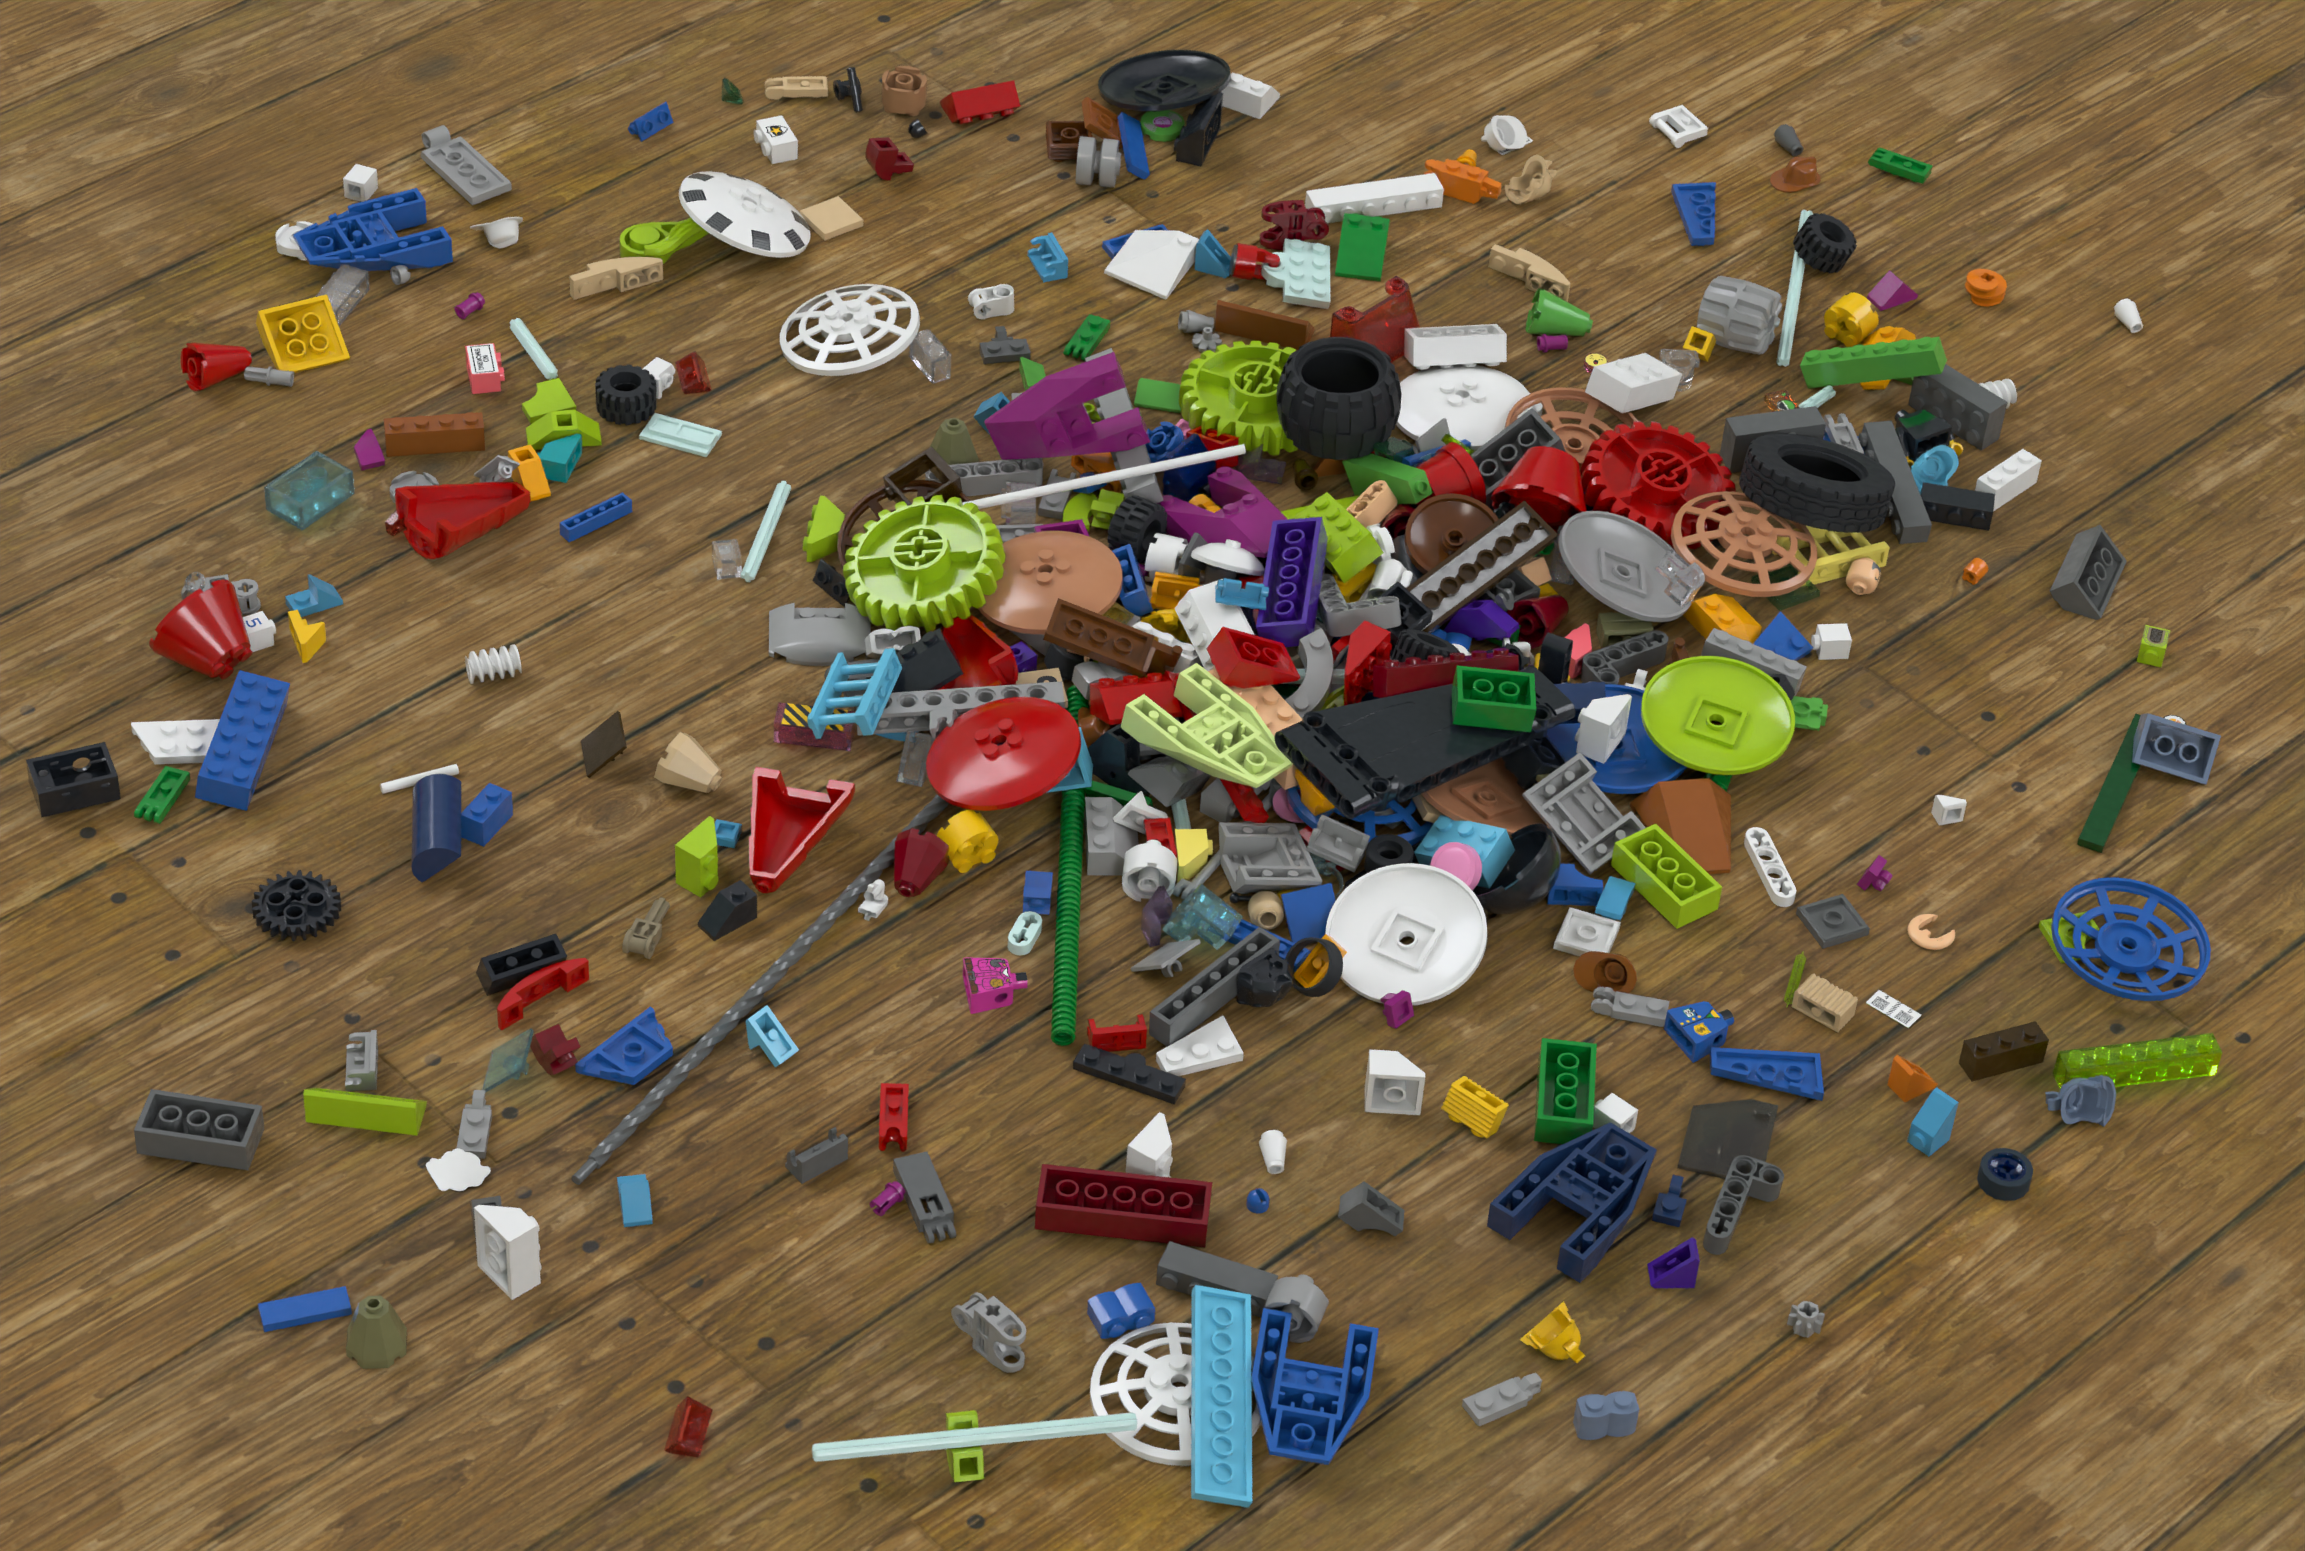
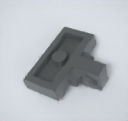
M1005 326L995 327V338H991L992 341L980 343L979 351L983 364L1020 361V357L1029 360L1031 358L1027 340L1007 337Z

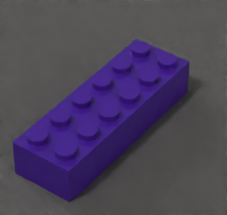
M1322 517L1276 520L1272 522L1263 579L1264 586L1269 587L1268 597H1266V610L1259 609L1256 629L1259 637L1284 643L1285 647L1299 646V639L1314 632L1328 541Z

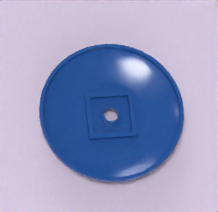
M1605 684L1606 697L1628 694L1632 696L1626 734L1617 745L1618 749H1614L1604 764L1584 756L1597 771L1592 781L1602 792L1635 794L1647 792L1658 782L1676 780L1687 767L1668 757L1648 736L1641 718V702L1644 690L1630 686ZM1580 723L1559 724L1548 729L1547 736L1566 761H1569L1578 754L1576 753L1578 742L1575 741V736L1580 728Z

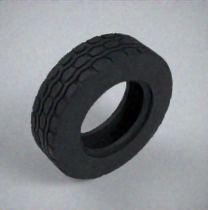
M1767 434L1755 438L1749 444L1739 479V485L1743 493L1765 510L1802 525L1845 533L1867 532L1879 528L1885 521L1895 488V480L1892 474L1883 465L1867 455L1827 440L1796 434Z

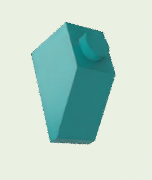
M574 434L546 443L541 453H537L541 459L546 479L567 483L582 455V434Z

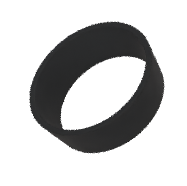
M1313 937L1301 939L1290 948L1285 958L1292 971V986L1308 997H1320L1327 994L1337 985L1342 975L1343 958L1341 952L1334 943L1326 939ZM1319 942L1328 952L1329 966L1327 973L1318 984L1312 987H1298L1294 979L1295 960L1304 947L1311 943Z

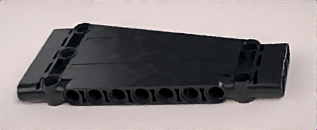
M1529 666L1518 672L1534 673L1536 713L1531 732L1453 724L1452 684L1320 711H1310L1304 714L1302 721L1276 732L1274 739L1277 748L1346 818L1353 819L1370 810L1374 812L1384 811L1387 808L1388 802L1396 799L1398 802L1407 801L1527 746L1534 738H1544L1547 735L1548 729L1574 718L1575 707L1570 699L1536 667Z

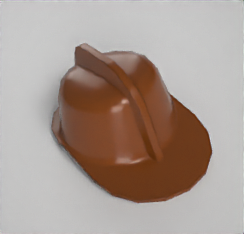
M1813 156L1793 157L1786 168L1774 172L1770 177L1771 185L1782 192L1800 191L1818 185L1821 181V177L1817 173L1816 158Z
M1082 707L1078 711V727L1082 729L1087 748L1106 731L1115 727V725H1109L1095 715L1090 714V709Z
M1589 951L1582 954L1576 960L1573 968L1574 977L1578 984L1591 992H1594L1600 986L1612 988L1615 992L1629 994L1635 988L1637 981L1636 971L1631 961L1621 954Z

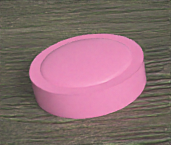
M1459 842L1444 844L1435 852L1430 866L1453 874L1471 890H1474L1481 878L1482 862L1480 856L1473 847Z

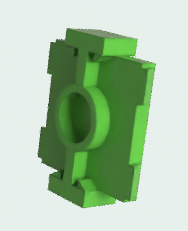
M1793 697L1791 703L1795 714V727L1819 731L1820 725L1825 726L1828 705L1823 704L1822 698Z

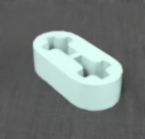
M1024 912L1016 920L1008 935V950L1012 954L1021 956L1028 954L1032 950L1042 930V918L1038 913Z

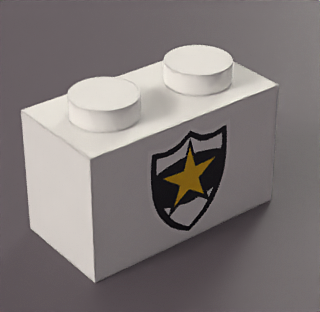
M782 115L756 121V130H754L755 141L757 144H760L764 156H767L772 164L798 159V140Z

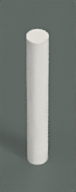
M457 764L381 783L380 789L382 794L415 786L420 779L428 775L459 774Z

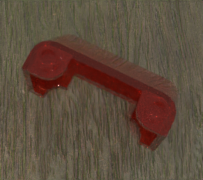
M1398 276L1389 279L1385 284V291L1391 296L1363 313L1351 306H1346L1332 314L1330 337H1347L1368 342L1384 351L1391 358V363L1403 356L1404 328H1420L1408 283Z

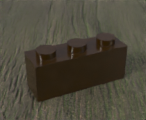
M2036 1021L1967 1039L1963 1043L1959 1064L1971 1082L2043 1063L2049 1039Z

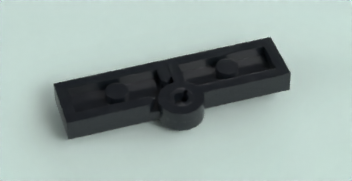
M1084 1043L1073 1061L1074 1070L1174 1105L1186 1085L1185 1078L1146 1065L1145 1057L1138 1053H1131L1126 1057H1122Z

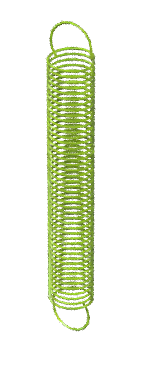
M1802 954L1796 956L1784 997V1001H1787L1788 996L1787 1007L1790 1002L1789 993L1790 997L1793 998L1803 973L1806 957ZM1796 969H1797V978H1798V980L1795 979ZM1791 981H1792V983H1793V981H1794L1793 991H1792Z

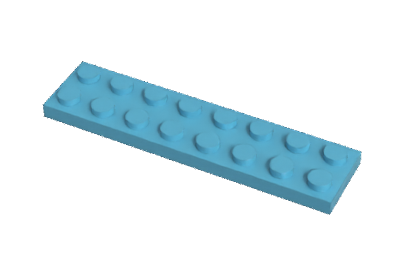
M1195 1285L1192 1289L1191 1499L1249 1508L1252 1503L1251 1294Z

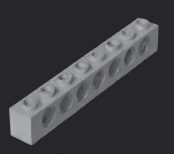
M1062 681L891 693L873 734L929 731L930 711L955 706L959 717L977 706L1011 697L1041 698L1065 708ZM857 725L858 735H863L859 725Z

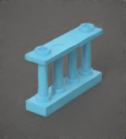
M894 648L884 649L878 663L848 665L843 652L837 654L807 718L808 726L812 729L816 739H821L827 725L850 723L859 725L863 736L873 735L902 670ZM874 673L870 679L847 681L850 675ZM866 690L863 696L840 697L844 691ZM858 707L855 713L832 714L835 708Z

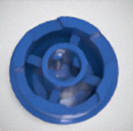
M1160 422L1161 426L1152 431L1150 429L1147 430L1150 443L1145 445L1151 463L1187 455L1186 442L1183 432L1179 427L1174 426L1170 422Z

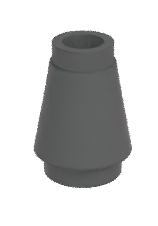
M1784 124L1775 130V141L1792 156H1798L1803 152L1804 148L1792 126Z

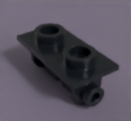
M821 559L813 582L845 607V603L850 599L846 589V580L836 571L834 566L828 565Z

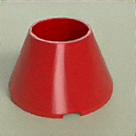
M1546 446L1529 448L1493 491L1491 496L1494 510L1499 508V505L1504 501L1514 504L1515 507L1525 501L1557 534H1560L1568 519L1578 513L1587 511L1578 461L1565 451Z

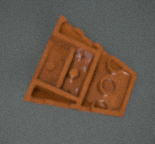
M1710 778L1661 781L1630 802L1633 812L1637 811L1640 815V821L1645 827L1657 824L1708 874L1730 873L1731 795Z

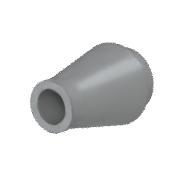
M1190 310L1180 312L1178 329L1183 330L1184 333L1201 332L1205 327H1210L1213 330V317H1207Z

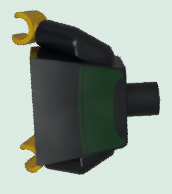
M1924 409L1910 414L1905 410H1900L1895 415V431L1910 469L1914 462L1909 460V456L1913 459L1920 457L1923 453L1938 445L1949 446L1956 452L1957 456L1962 454L1963 447L1960 443L1954 442L1953 439L1955 437L1951 431L1952 426L1945 419L1937 417Z

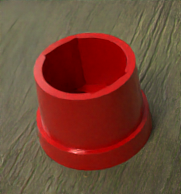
M1455 442L1447 443L1438 449L1433 457L1415 467L1425 471L1433 492L1424 498L1425 501L1443 494H1461L1477 499L1484 504L1486 503V488L1482 475L1472 457L1459 444Z

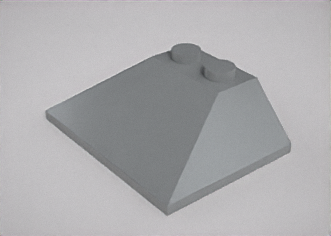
M1580 752L1524 792L1522 796L1586 871L1591 874L1612 859L1615 842L1646 827L1632 811L1623 816L1592 781L1597 771Z
M1219 822L1220 864L1233 892L1247 894L1249 892L1258 893L1261 891L1285 890L1322 884V879L1309 852L1306 851L1307 848L1295 824Z

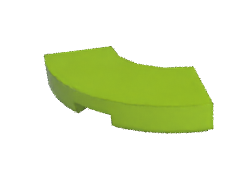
M1079 493L1074 496L1065 506L1063 522L1082 519L1087 532L1090 531L1088 519L1092 515L1091 506L1093 500L1098 501L1094 493Z

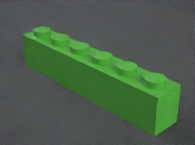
M1923 337L1916 340L1903 339L1889 343L1878 342L1872 345L1859 344L1846 348L1834 347L1828 350H1811L1805 353L1800 367L1809 389L1826 387L1828 385L1836 386L1942 374L1947 358L1940 337Z

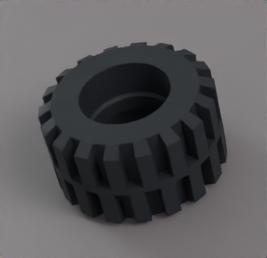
M1824 213L1810 215L1793 240L1794 249L1798 252V256L1806 264L1812 266V268L1824 273L1839 272L1857 247V241L1849 227L1839 219Z
M617 365L614 368H607V371H602L596 379V410L602 418H606V421L615 422L618 425L638 424L642 420L646 421L649 419V416L655 413L657 407L656 380L653 374H649L648 370L641 369L639 366Z
M1136 495L1126 498L1115 511L1111 520L1107 538L1109 549L1112 551L1131 544L1138 563H1145L1150 543H1156L1158 539L1154 535L1156 533L1165 534L1167 513L1165 508Z
M1407 629L1401 631L1390 660H1398L1399 663L1405 662V658L1409 657L1428 660L1429 655H1441L1443 658H1448L1450 653H1460V651L1440 637L1419 630Z

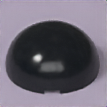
M1540 823L1528 825L1511 834L1513 838L1511 842L1515 851L1490 889L1476 886L1472 890L1479 899L1483 910L1502 915L1516 914L1537 905L1551 891L1559 875L1561 853L1555 835L1546 825Z

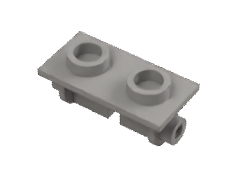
M497 455L474 473V476L480 478V482H503L511 477L512 471L520 463L511 460L507 456Z

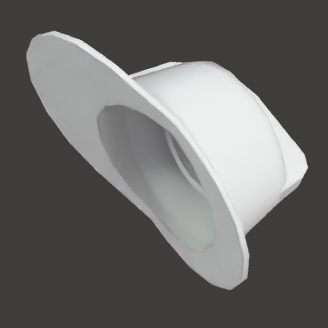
M1509 115L1493 116L1491 122L1484 129L1485 135L1481 138V141L1487 142L1496 151L1520 149L1527 142V134L1523 124L1517 118Z
M508 217L491 223L473 225L470 229L483 230L493 247L505 248L518 241V224L523 221V218Z

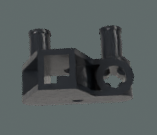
M1121 724L1106 731L1088 747L1093 763L1092 773L1110 786L1136 794L1142 791L1145 797L1150 796L1146 789L1128 775L1130 770L1142 765L1140 763V742L1121 728Z

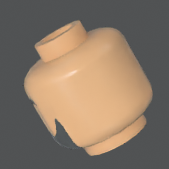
M1870 558L1857 559L1850 565L1846 576V584L1855 594H1871L1877 588L1881 569Z

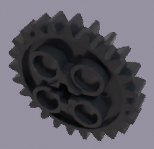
M298 870L296 875H292L290 871H287V877L276 874V881L268 878L267 886L259 885L260 892H254L252 913L253 919H256V925L262 926V932L270 930L271 937L280 934L281 940H284L287 936H291L292 941H295L297 936H301L303 940H306L307 934L317 937L318 930L326 933V925L334 926V919H339V912L342 910L340 892H337V886H331L330 879L323 881L322 874L314 878L312 871H309L306 876L302 875L301 870Z

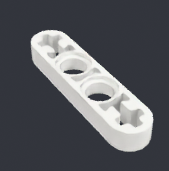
M1759 827L1748 829L1745 835L1744 846L1772 902L1780 907L1791 906L1795 900L1796 887L1768 832ZM1759 856H1769L1772 860H1763ZM1775 873L1780 875L1781 878H1771L1768 874Z

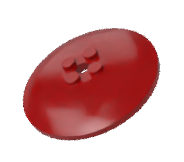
M1011 697L988 702L960 715L954 720L950 728L947 725L937 736L927 756L926 771L928 779L934 791L942 799L964 809L991 811L1021 805L1048 792L1065 778L1079 756L1081 735L1073 716L1065 708L1052 701L1035 697Z

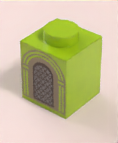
M2145 625L2137 662L2161 668L2170 630Z

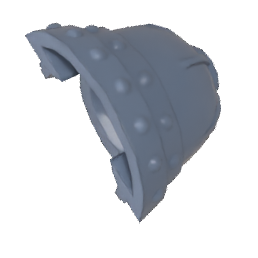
M2103 1075L2089 1077V1079L2075 1078L2063 1084L2059 1092H2046V1104H2048V1110L2061 1109V1116L2066 1124L2088 1121L2098 1123L2104 1127L2110 1120L2115 1108L2116 1090L2114 1082L2110 1077Z

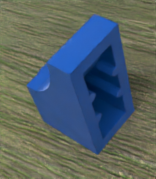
M1561 864L1556 883L1547 895V904L1597 906L1603 892V880L1589 878L1576 870L1575 864Z

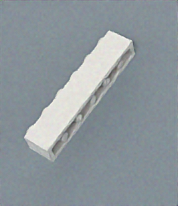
M1431 173L1306 191L1305 207L1306 209H1322L1325 213V221L1333 223L1343 221L1344 213H1356L1374 217L1442 207L1444 188L1436 174Z

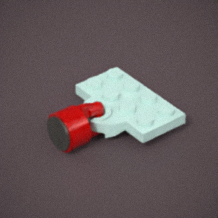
M1285 239L1283 252L1270 253L1254 245L1242 243L1234 245L1229 268L1231 277L1252 280V278L1267 280L1266 285L1283 288V302L1329 309L1330 246L1321 243L1303 242L1297 239Z

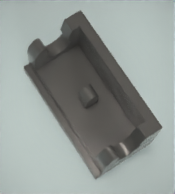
M836 1127L829 1130L827 1140L795 1156V1150L793 1149L787 1153L785 1167L801 1184L848 1159V1137L843 1133L837 1138Z

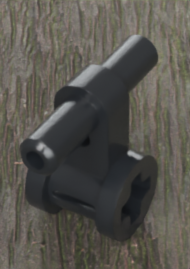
M855 67L847 68L848 80H835L833 82L834 93L838 100H843L845 96L851 95L854 112H861L863 110L860 97L862 93L861 84Z

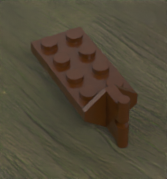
M1059 598L1043 638L1047 642L1140 678L1145 677V675L1147 676L1148 673H1161L1163 676L1166 671L1173 672L1183 651L1182 647L1178 645L1171 647L1158 642L1159 637Z

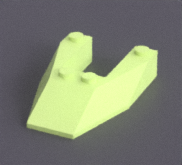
M1198 663L1179 673L1174 697L1197 714L1181 724L1145 694L1126 704L1121 728L1138 742L1213 777L1258 788L1290 768L1293 764L1277 748L1274 735L1254 707Z

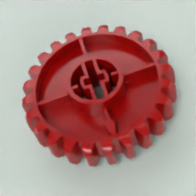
M1633 421L1631 428L1626 424H1619L1615 426L1614 431H1604L1600 438L1594 440L1590 445L1580 469L1583 491L1585 492V503L1590 507H1594L1593 511L1614 513L1631 519L1657 534L1674 551L1671 529L1680 508L1688 501L1700 495L1723 491L1736 492L1735 483L1730 480L1732 476L1730 469L1726 466H1721L1723 458L1717 453H1708L1711 447L1709 444L1703 441L1696 443L1694 442V434L1686 432L1684 435L1679 434V429L1672 425L1667 430L1662 429L1660 423L1651 421L1649 427H1646L1643 422ZM1721 499L1700 503L1694 507L1706 509L1708 506L1714 503L1722 502L1725 500ZM1726 506L1713 512L1726 516L1732 513L1730 506ZM1688 513L1683 515L1681 522L1682 537L1697 534L1696 523L1698 515ZM1706 518L1704 523L1705 532L1718 530L1720 523ZM1698 542L1687 546L1690 549H1698L1702 544Z

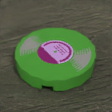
M1171 110L1149 111L1142 116L1140 125L1145 136L1147 134L1154 141L1167 142L1175 140L1180 135L1182 126H1185V121L1181 115Z

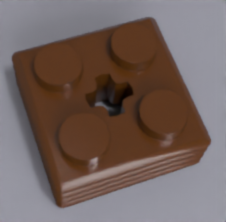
M1084 121L1046 122L1048 159L1056 162L1064 160L1077 161L1080 136L1092 137V132L1085 129Z

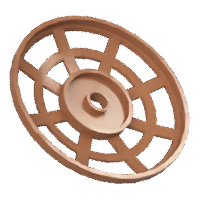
M1549 388L1533 392L1519 400L1510 410L1505 428L1516 421L1518 415L1535 404L1542 403L1546 414L1540 417L1546 423L1550 422L1552 424V430L1561 439L1565 451L1576 458L1579 463V469H1581L1590 445L1594 440L1600 438L1594 431L1589 429L1590 425L1595 426L1602 432L1613 430L1604 422L1594 418L1598 407L1616 416L1629 428H1631L1633 421L1638 420L1632 413L1626 412L1622 414L1589 395L1583 389ZM1551 401H1580L1588 403L1585 414L1571 411L1556 412ZM1560 419L1578 420L1581 423L1580 425L1562 424Z
M1723 491L1700 495L1688 501L1680 508L1671 529L1674 549L1687 568L1709 584L1735 594L1751 597H1771L1790 593L1800 588L1809 580L1817 561V547L1813 536L1805 525L1788 520L1799 531L1793 530L1785 519L1755 504L1745 493ZM1721 499L1725 500L1722 502L1714 503L1708 506L1706 509L1694 507L1700 503ZM1726 506H1730L1733 513L1726 516L1713 512ZM1741 506L1751 507L1761 512L1758 515L1747 513L1742 510ZM1685 513L1699 516L1696 523L1697 534L1682 537L1681 522ZM1772 516L1785 529L1774 528L1767 519ZM1706 518L1719 522L1718 530L1705 532L1704 523ZM1777 536L1790 538L1789 551L1776 543ZM1718 539L1719 543L1726 549L1724 554L1715 548L1709 540ZM1797 539L1807 541L1809 544L1811 556L1807 566L1795 557L1798 548ZM1700 542L1708 553L1718 559L1713 569L1711 570L1695 558L1687 548V545ZM1772 551L1782 557L1771 563H1765L1764 557L1770 555ZM1736 555L1745 559H1754L1755 564L1735 560L1733 557ZM1789 563L1800 572L1789 580L1772 584L1768 575V571L1780 569ZM1727 565L1744 571L1758 572L1760 584L1740 582L1721 574Z

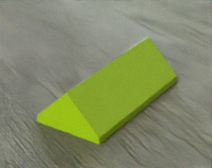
M323 1088L304 1089L303 1093L305 1118L308 1123L416 1136L418 1135L427 1101Z

